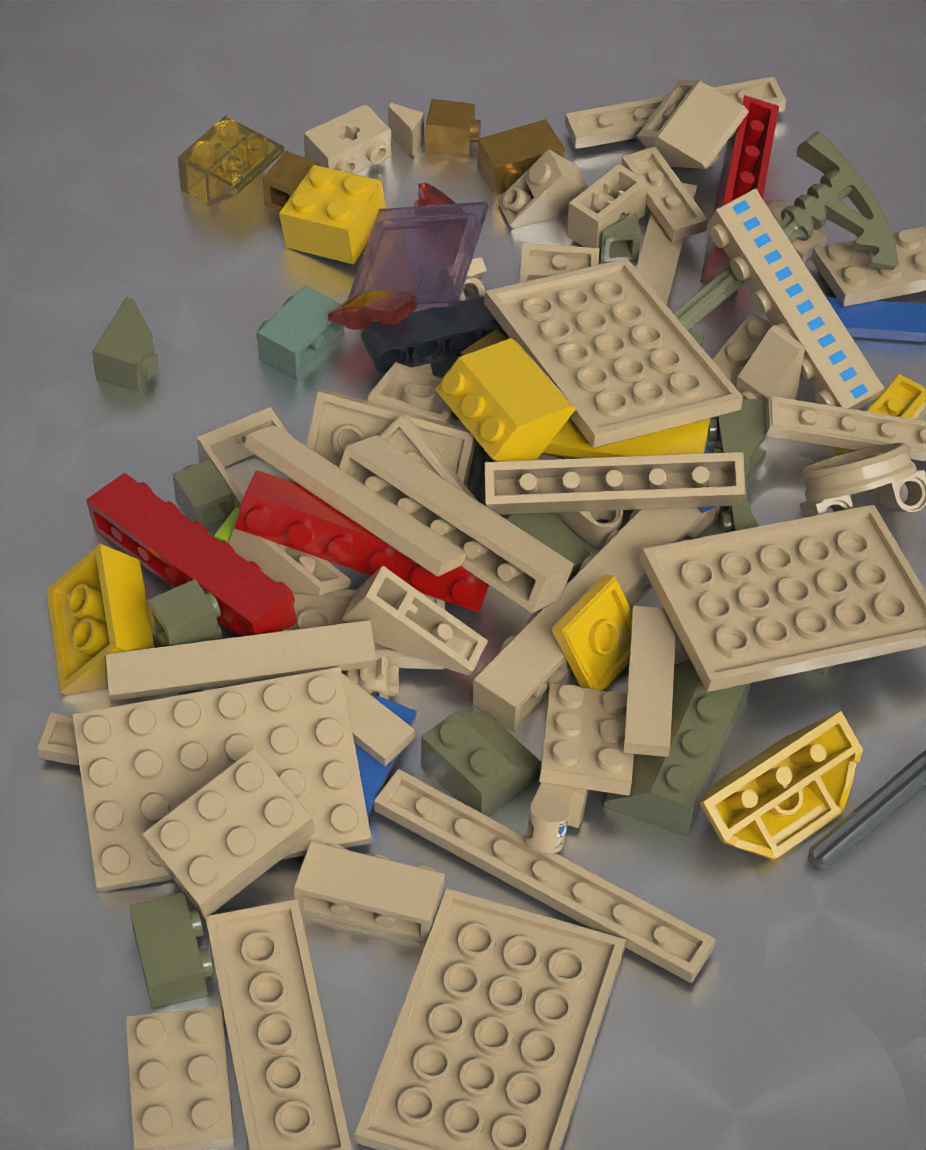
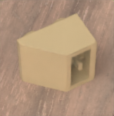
M678 80L638 133L637 137L647 149L656 146L670 167L707 169L718 159L719 151L728 139L736 134L737 127L749 111L745 106L701 80Z

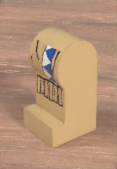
M541 783L529 809L530 817L524 836L526 846L540 853L559 852L564 845L567 825L579 828L582 822L588 789Z

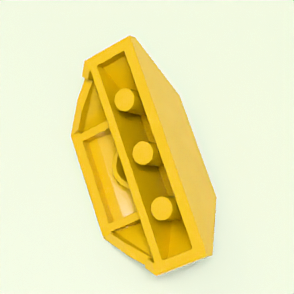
M838 711L780 739L715 782L699 803L722 843L774 860L843 813L853 783L856 763L860 762L863 749L842 711Z

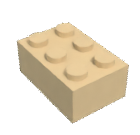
M253 748L142 835L148 849L198 909L204 919H206L205 916H210L315 833L312 816L259 752Z

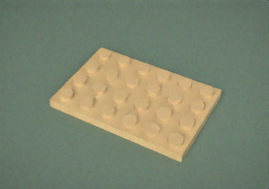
M627 258L485 291L484 304L507 335L519 343L576 408L570 418L593 448L741 410L743 396Z
M875 505L642 549L640 562L707 692L926 646V591Z
M341 667L72 714L96 888L99 893L172 880V877L148 849L142 834L253 748L259 752L313 818L315 833L281 860L305 856L310 842L324 845L334 843L344 848L372 843Z
M446 888L354 1133L355 1143L377 1150H561L622 960L626 939Z

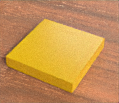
M604 574L551 628L581 688L604 691L629 664L633 612L616 577Z

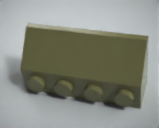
M691 660L674 664L669 757L634 754L630 795L608 793L604 807L689 837L701 810L699 802L710 789L748 700L751 683L707 692Z

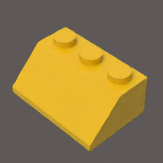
M512 338L459 357L435 389L489 456L498 462L537 460L576 410L573 404L535 361Z
M100 543L46 589L60 693L71 695L108 689L105 654L155 648L139 559Z

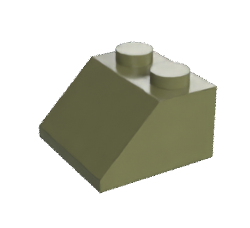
M455 711L421 736V766L454 798L488 817L540 777L541 761L488 712Z

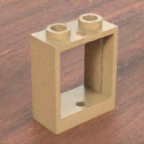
M271 407L197 437L199 463L211 459L233 492L234 509L235 507L241 508L244 496L224 467L254 455L244 447L247 434L275 425L290 435ZM288 479V481L296 483L292 479Z

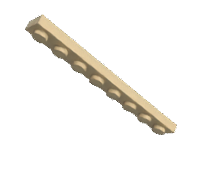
M400 769L396 771L374 800V811L590 929L626 939L625 948L691 984L714 949L715 938L557 853L546 854L530 849L526 846L523 835Z

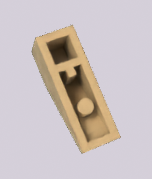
M233 528L229 544L235 552L246 561L257 563L264 574L277 583L283 582L291 591L319 596L349 588L351 580L327 560Z
M384 566L380 567L357 590L342 618L347 623L371 620L373 639L376 644L467 676L474 671L488 640Z

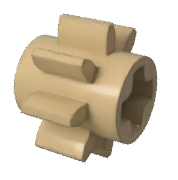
M375 653L377 667L347 670V677L374 698L377 695L389 700V696H398L399 667L390 666L389 659L384 655Z

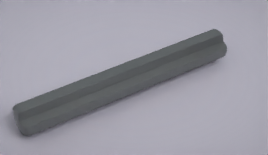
M926 751L919 754L812 845L807 856L809 861L819 870H827L926 784Z

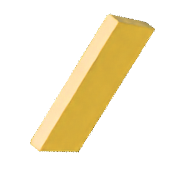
M569 417L542 453L579 459L704 454L710 418L593 448Z

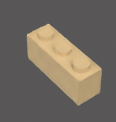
M310 842L294 886L295 899H298L300 911L303 914L426 944L445 893V874L436 872L433 868L425 865L411 866L394 862L380 854L365 855L349 851L343 846L334 843L324 845Z

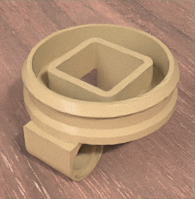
M903 442L872 446L816 462L804 468L801 478L805 480L807 488L805 491L807 501L800 503L803 518L825 514L829 506L833 512L853 509L850 494L876 488L881 505L887 510L917 512L926 506L925 470L916 469V465L911 461L909 455L911 448ZM903 483L908 489V496L904 503L899 497V490Z

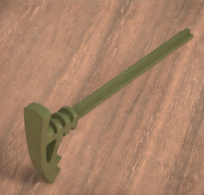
M820 131L814 132L798 146L796 153L797 157L824 173V175L821 177L820 184L815 183L808 188L807 195H800L795 199L794 206H788L781 211L782 221L779 223L780 227L792 244L796 239L801 241L810 239L813 235V230H819L824 227L827 219L857 236V239L850 245L851 250L873 253V258L866 264L868 268L894 270L899 265L893 234L879 202L858 172L831 141ZM848 197L861 214L841 201ZM729 265L673 314L689 331L745 284L744 280L740 281L737 279Z

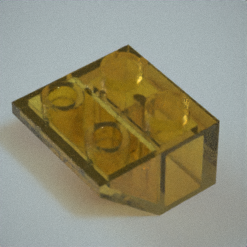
M224 116L177 157L181 191L209 206L239 194L284 153V146Z

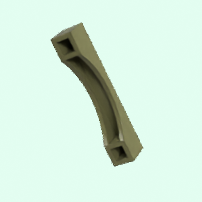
M765 399L743 400L741 410L710 418L707 439L708 442H715V448H712L711 453L743 452L744 504L724 506L725 512L721 513L720 518L721 534L759 526L752 514L748 501L747 482L754 469L766 455L769 436H766Z

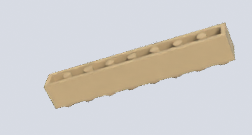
M720 506L704 513L698 507L635 509L629 522L620 531L616 529L609 535L604 547L596 556L590 555L584 560L578 574L569 583H566L561 599L532 613L526 627L517 636L511 635L503 643L499 654L490 663L485 662L477 669L472 679L473 705L483 712H488L495 720L515 732L546 700L550 683L561 684L572 672L551 628L604 574L616 577L632 610L633 605L635 606L653 588L640 562L642 549L701 538L718 520Z

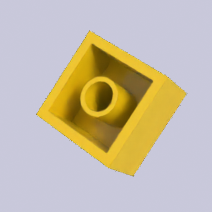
M313 165L279 212L286 248L354 265L367 246L368 238L374 229H378L387 216L382 181Z

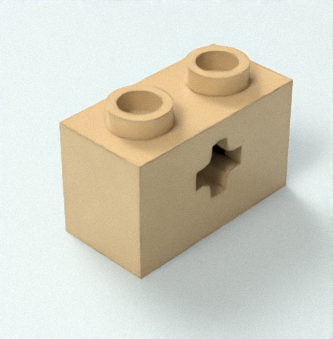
M364 104L304 132L305 157L319 163V166L355 174L391 157V129L367 104Z
M617 164L569 202L567 236L583 247L599 248L600 251L602 231L629 215L636 214L638 220L645 215L648 181L624 166Z

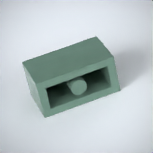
M305 285L294 297H289L284 302L282 308L270 320L264 321L259 327L256 335L259 360L297 380L344 333L343 305Z

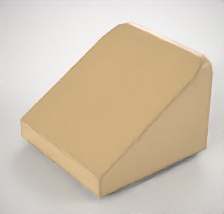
M390 102L388 105V127L391 129V136L408 154L414 156L424 142V113Z

